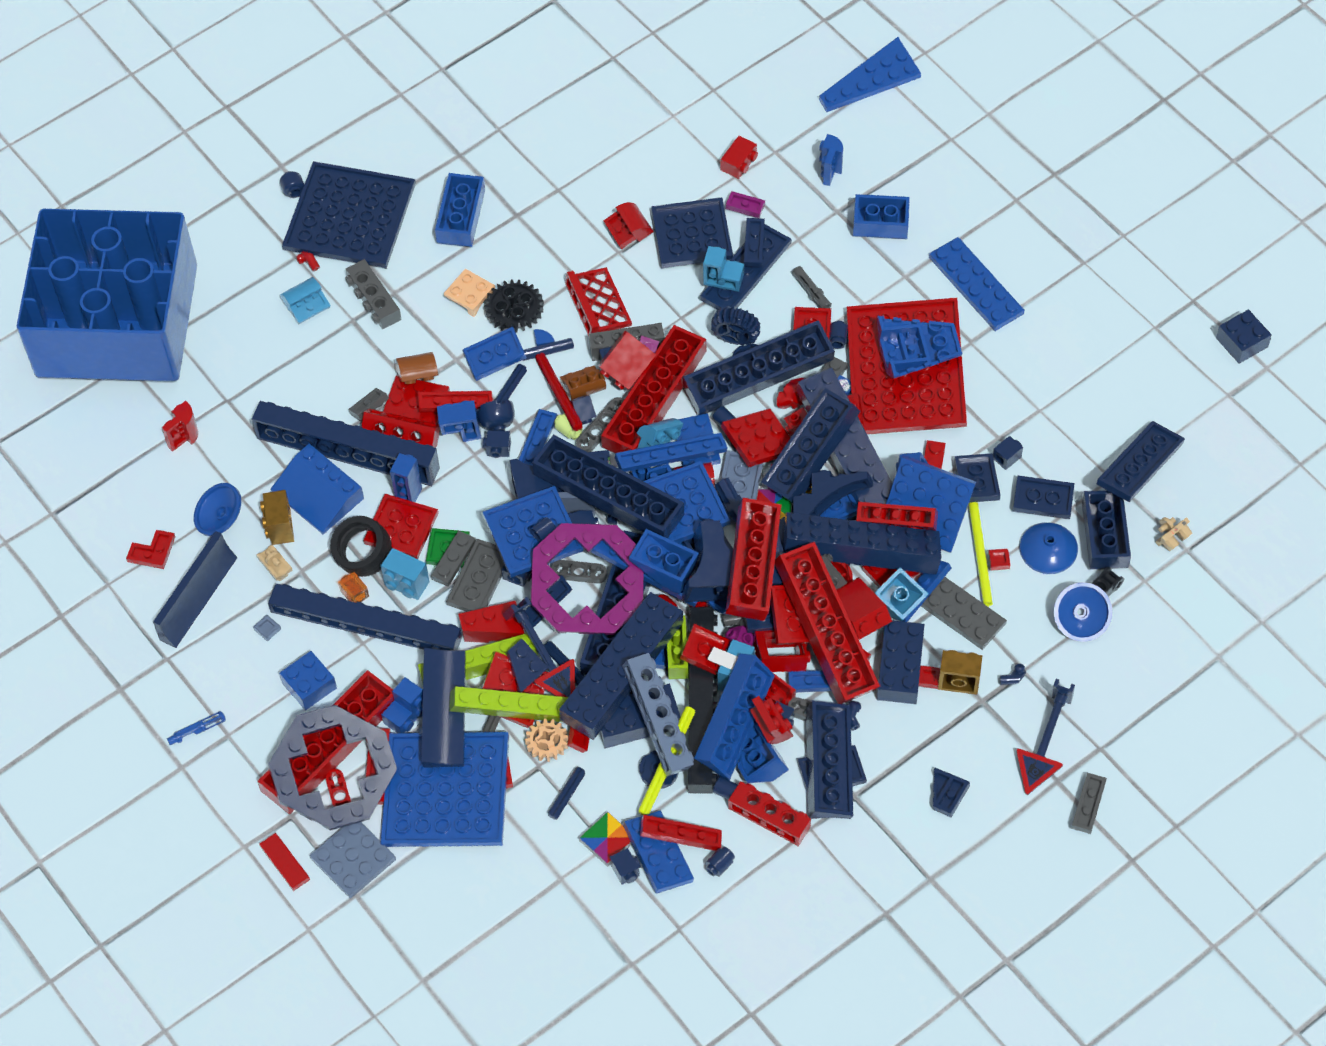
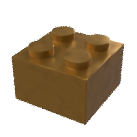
M286 490L263 493V501H260V506L263 513L262 523L266 539L270 538L272 545L295 542L291 509Z
M943 650L938 690L977 695L983 655L973 652L960 653L955 650Z

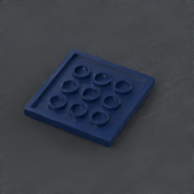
M722 197L651 206L661 268L703 263L708 246L726 249V260H730L733 257Z

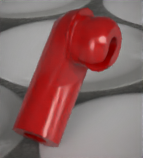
M303 251L296 256L299 264L303 262L308 263L313 272L320 268L312 253Z

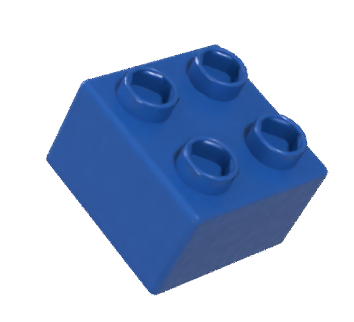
M49 208L39 211L16 324L31 367L37 377L177 381L179 379L197 271V261L183 213Z

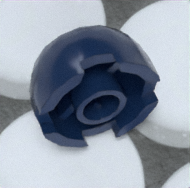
M497 400L480 405V409H477L479 422L487 430L505 431V428H508L513 423L515 417L513 402L505 400V403L498 404Z

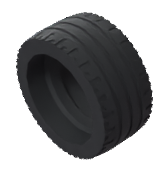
M361 515L349 517L341 522L332 534L330 541L331 553L336 563L346 572L358 577H366L379 572L382 563L392 549L390 536L384 527L374 519ZM373 531L376 534L377 542L372 554L363 561L350 562L346 557L348 542L359 532Z

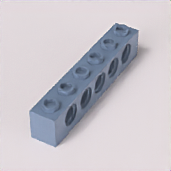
M649 653L628 659L622 666L666 777L688 770L694 765V758L691 751L687 749L684 733L679 729L678 717L671 709V700L663 689V680L656 672L655 660L650 657ZM641 673L648 676V681L641 677ZM648 692H653L656 699L650 698ZM656 710L662 712L663 718L657 716ZM663 729L669 730L671 737L666 736ZM671 747L678 751V755H674L671 752Z

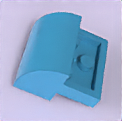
M314 277L280 294L282 301L287 309L291 311L298 324L331 306L323 294L320 284Z
M670 418L640 427L637 434L641 437L637 449L670 443V441L678 439L683 423L676 418Z

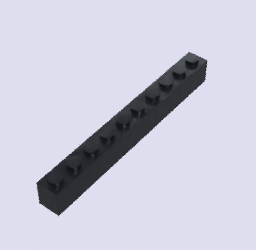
M690 607V631L692 626L696 624L714 632V626H718V615H714V609L712 607ZM689 663V707L695 709V714L689 725L688 751H691L694 758L717 707V702H713V696H717V684H713V678H717V674H712ZM694 759V765L688 769V793H712V788L717 782V774H713L712 769Z

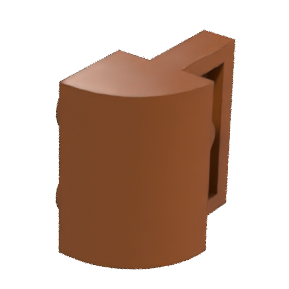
M433 352L396 358L395 370L399 374V380L401 382L405 381V384L416 383V379L423 378V381L433 380L434 376H438Z
M595 365L560 377L561 384L566 390L569 400L606 390L605 378L599 372L600 370L596 369Z

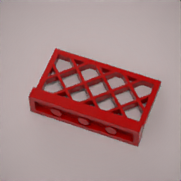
M607 267L575 274L574 270L566 273L565 285L588 336L591 333L632 326V321ZM604 274L606 279L601 281L596 276ZM585 278L589 280L588 285L581 283L579 279ZM594 282L601 285V288L597 290L590 286ZM605 287L610 289L612 294L608 295L603 293L602 290ZM589 291L596 294L595 298L587 297L586 292ZM600 296L607 299V302L603 304L596 300ZM612 301L618 304L619 307L614 309L608 305ZM593 305L602 308L601 312L593 311ZM607 310L614 313L613 317L609 318L603 315L604 311ZM618 315L623 317L625 321L619 322L614 319ZM602 319L609 322V324L600 327L598 321Z

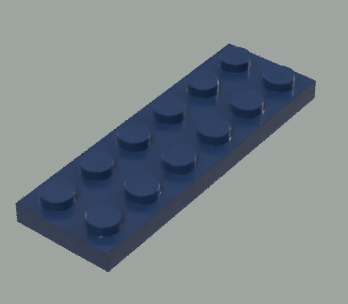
M765 224L762 267L744 266V277L739 292L708 286L700 295V300L717 310L727 306L738 308L790 246L792 239ZM745 243L730 261H738L744 264Z
M1152 421L1098 478L1096 485L1130 503L1184 444L1185 438Z

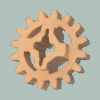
M544 719V723L541 724L539 721H536V727L530 726L531 732H526L525 744L528 745L527 751L532 752L533 758L538 755L539 761L546 758L550 762V757H554L557 760L558 753L564 755L563 749L568 748V735H566V728L562 729L561 723L555 725L554 719L550 723H547V719Z

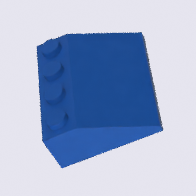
M308 444L295 455L271 488V492L286 490L290 508L323 535L364 499L362 487L311 444Z

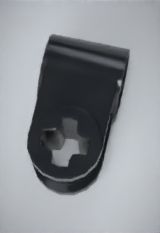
M1108 566L1092 584L1100 587L1109 597L1120 588L1125 578L1119 577Z

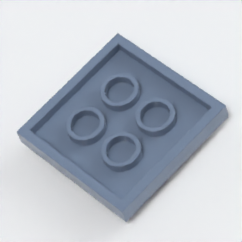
M362 822L341 828L309 855L310 859L349 899L396 861V856L385 845H381V841Z

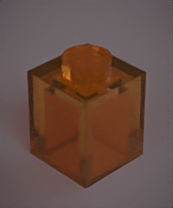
M355 572L345 575L338 582L340 592L350 602H362L369 597L367 586Z

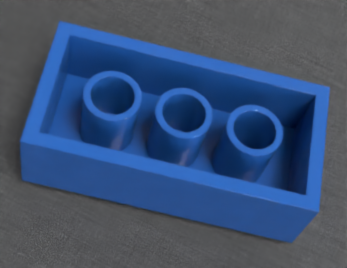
M456 173L448 174L435 227L437 243L473 246L485 194L484 177Z

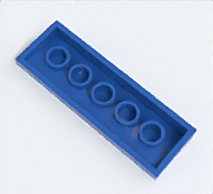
M739 654L694 759L728 780L731 779L755 723V718L750 711L756 707L752 699L759 696L764 701L775 676L756 655Z

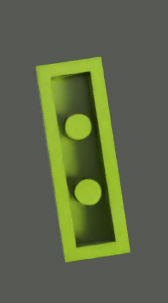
M683 615V624L667 643L668 679H688V662L680 659L687 641L685 615Z

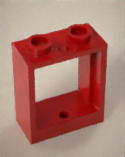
M775 630L755 631L753 640L755 655L770 671H806L807 663H810L811 660L810 651L806 649L807 644L776 645ZM795 647L797 655L769 656L767 648Z

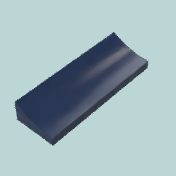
M825 388L761 483L793 504V496H800L807 491L812 483V473L819 472L861 411L851 402Z
M214 532L153 621L159 640L174 648H177L238 558L229 548L221 533Z
M424 648L421 762L424 768L464 767L465 713L450 712L449 706L452 689L455 686L466 687L465 650L453 651Z
M812 700L806 708L808 816L810 819H851L853 817L850 705Z

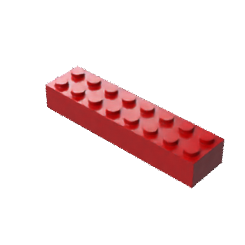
M673 325L655 352L656 356L640 375L602 433V448L615 454L638 448L641 437L637 434L638 429L644 425L663 420L683 389V377L694 372L707 352L705 338Z
M815 542L775 559V566L837 704H844L873 692L880 687Z
M367 670L333 705L377 726L383 720L381 714L394 701L393 689ZM341 726L303 736L308 754L289 760L299 796L312 793L326 778V774L330 770L335 769L363 740L346 744ZM268 770L257 781L260 791L290 815L294 810L279 804L270 770Z

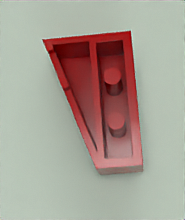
M516 600L458 614L464 642H498L523 635V627L515 617L506 621L503 613L511 605H517Z

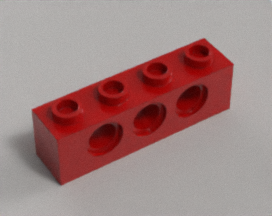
M370 408L364 411L361 426L363 429L376 430L386 435H395L400 439L413 440L416 443L428 444L434 448L437 447L440 432L439 424ZM380 423L385 425V431L380 429ZM397 427L402 428L403 435L398 433ZM415 431L421 434V439L415 436Z
M858 502L856 521L936 531L938 511L936 508Z
M740 781L728 800V809L798 847L811 828V819L806 813L795 811L789 804L779 802L770 794L758 791L752 784H745ZM756 801L757 804L751 805L748 802ZM773 810L775 813L767 814L766 811ZM791 820L793 822L790 824H786L783 821Z

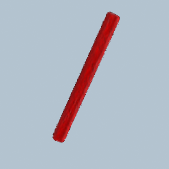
M544 353L537 354L536 361L574 431L582 430V422Z

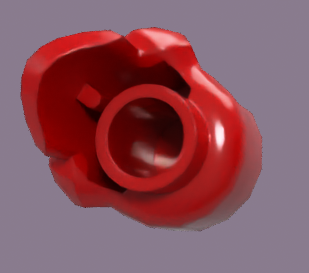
M804 378L790 380L783 387V391L779 392L777 396V406L779 408L787 409L792 407V409H796L803 405L796 388L798 382Z

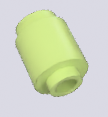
M565 414L559 415L555 419V429L568 439L572 438L575 440L581 435L583 428L582 430L574 431Z

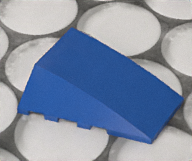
M884 316L877 317L878 342L886 374L893 379L962 356L954 323L936 321L924 323L917 319L904 321L897 317H893V319H884Z

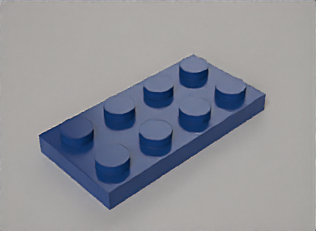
M661 810L647 814L648 816L665 819ZM643 816L624 821L623 827L656 894L693 882L694 877L677 843L640 836L641 819Z

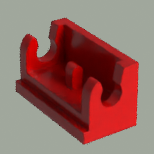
M774 674L775 676L765 700L771 698L774 703L779 701L788 706L789 701L796 698V689Z

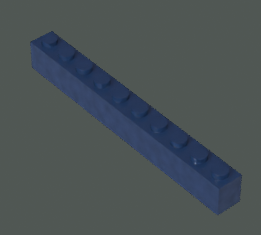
M275 584L268 602L270 612L422 650L430 648L457 651L462 639L461 628L453 624H441L436 620H425L416 615L408 616L399 611L384 610L379 606H367L362 602H350L341 597L334 598L325 593L317 594L304 588H292L287 584Z

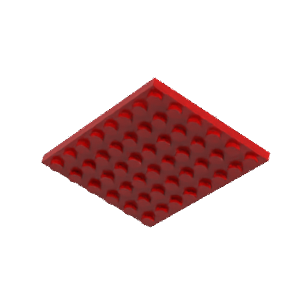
M957 297L847 306L851 394L858 393L860 396L866 433L879 434L967 427L962 356L893 379L886 374L878 342L877 317L884 316V319L897 317L904 321L917 319L924 323H929V321L954 323L961 347Z

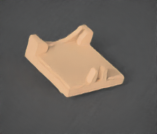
M465 269L444 292V296L468 309V314L475 317L480 306L487 299V293L492 294L491 288H495V285Z

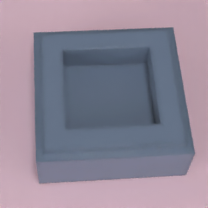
M266 615L253 626V629L263 639L269 641L281 630V626L269 615Z

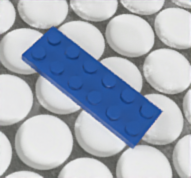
M959 237L929 253V259L994 331L1024 315L1025 310Z

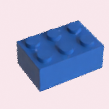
M855 194L853 236L907 239L910 197Z

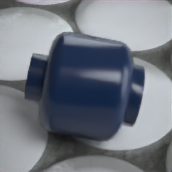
M288 171L281 176L279 181L285 196L297 198L301 195L304 182L300 173Z

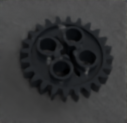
M511 279L510 284L503 281V286L497 284V289L491 288L492 294L487 293L488 299H485L484 308L486 317L489 318L490 323H494L495 328L500 326L501 331H503L505 328L513 327L517 333L518 328L525 331V326L532 328L531 323L537 324V318L541 319V313L544 312V301L542 294H539V289H534V284L528 286L527 281L521 284L520 279H518L517 283H514L513 279Z

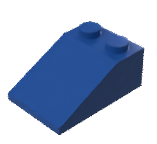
M646 529L629 556V560L662 587L680 594L697 566L699 553Z

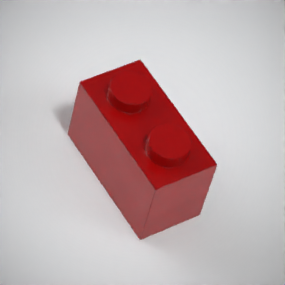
M738 136L720 159L721 171L739 179L742 174L748 171L751 162L757 159V144L742 136Z

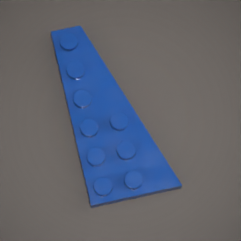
M897 37L819 95V101L825 111L829 112L921 78V72L899 37Z

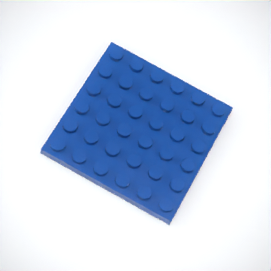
M465 732L464 767L424 768L421 762L422 733H389V745L397 771L384 795L381 845L386 847L503 846L509 732Z

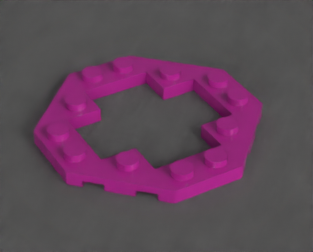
M561 523L533 549L531 606L557 633L614 635L627 623L643 602L644 572L629 560V556L636 544L617 525ZM573 540H576L588 553L603 540L628 566L615 580L628 594L601 619L587 605L572 618L547 592L560 579L548 563Z

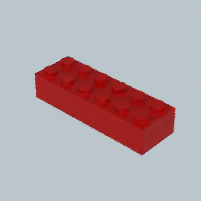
M742 498L738 507L725 614L762 621L767 617L771 599L781 504Z

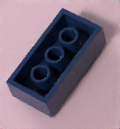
M1107 490L1084 491L1082 509L1090 570L1105 569L1108 566L1112 569L1129 568L1131 551L1124 499Z
M892 620V622L885 625L879 675L880 687H878L877 700L917 704L925 624Z
M669 683L664 685L663 689L665 694L669 696L671 709L677 715L679 721L681 716ZM648 692L650 698L656 699L653 692ZM633 693L628 694L600 731L605 749L650 737ZM656 710L657 716L663 718L662 712ZM663 729V732L666 733L669 732V730Z

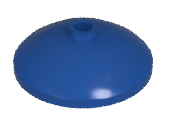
M219 483L209 488L199 499L194 511L196 529L205 536H212L215 531L223 533L228 530L236 521L241 510V494L239 490L229 483Z
M1051 522L1038 523L1030 527L1023 534L1020 541V554L1023 561L1031 569L1043 574H1057L1073 565L1078 554V544L1074 535L1064 526Z
M1075 583L1066 587L1058 595L1053 610L1054 620L1059 630L1068 638L1075 641H1091L1100 637L1109 627L1112 619V605L1109 597L1100 587L1091 583ZM1079 608L1083 610V614L1080 616L1077 614Z

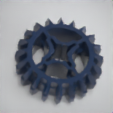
M729 306L726 308L721 307L720 310L716 311L711 320L713 334L718 336V339H722L730 344L748 345L755 343L760 334L761 323L758 321V318L754 317L753 313H748V310H742V308L738 309L735 306L733 308Z

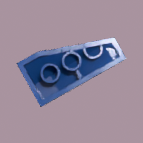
M755 720L740 755L739 762H737L738 769L747 783L771 782L787 772L789 768L775 746L768 743Z

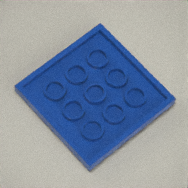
M903 455L886 504L936 508L938 511L936 531H939L941 549L951 553L976 482Z
M702 461L644 481L684 502V516L668 539L680 543L694 538L700 521L705 519L720 520L722 527L731 525L728 514Z
M555 486L483 511V517L510 578L532 570L533 549L540 542L534 538L530 528L545 517H548L556 528L561 523L572 524ZM573 540L548 564L583 552V547L576 540Z

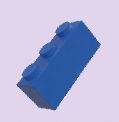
M399 453L390 470L395 497L416 502L422 490L417 459L412 455Z

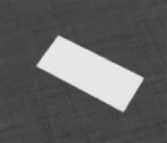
M714 647L707 660L733 670L738 656Z

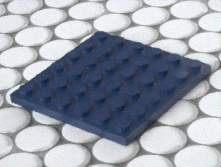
M313 161L283 241V250L298 253L304 251L315 256L354 263L365 259L368 265L387 268L416 185V180Z

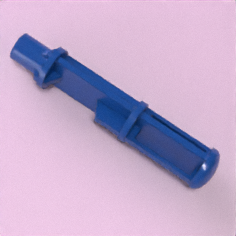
M219 711L175 732L173 736L167 738L169 745L181 743L182 738L191 733L197 735L225 722V715L222 711ZM219 714V716H217V717H215V718H213V719H211V720H208V721H206V722H203L204 720H206V719H208V718H210V717H212V716H215V715ZM219 720H222L221 722H219V723H217V724H215V725H213V726H211V727H209V728H206V726H208V725H210V724H213V723H215V722H217V721H219Z

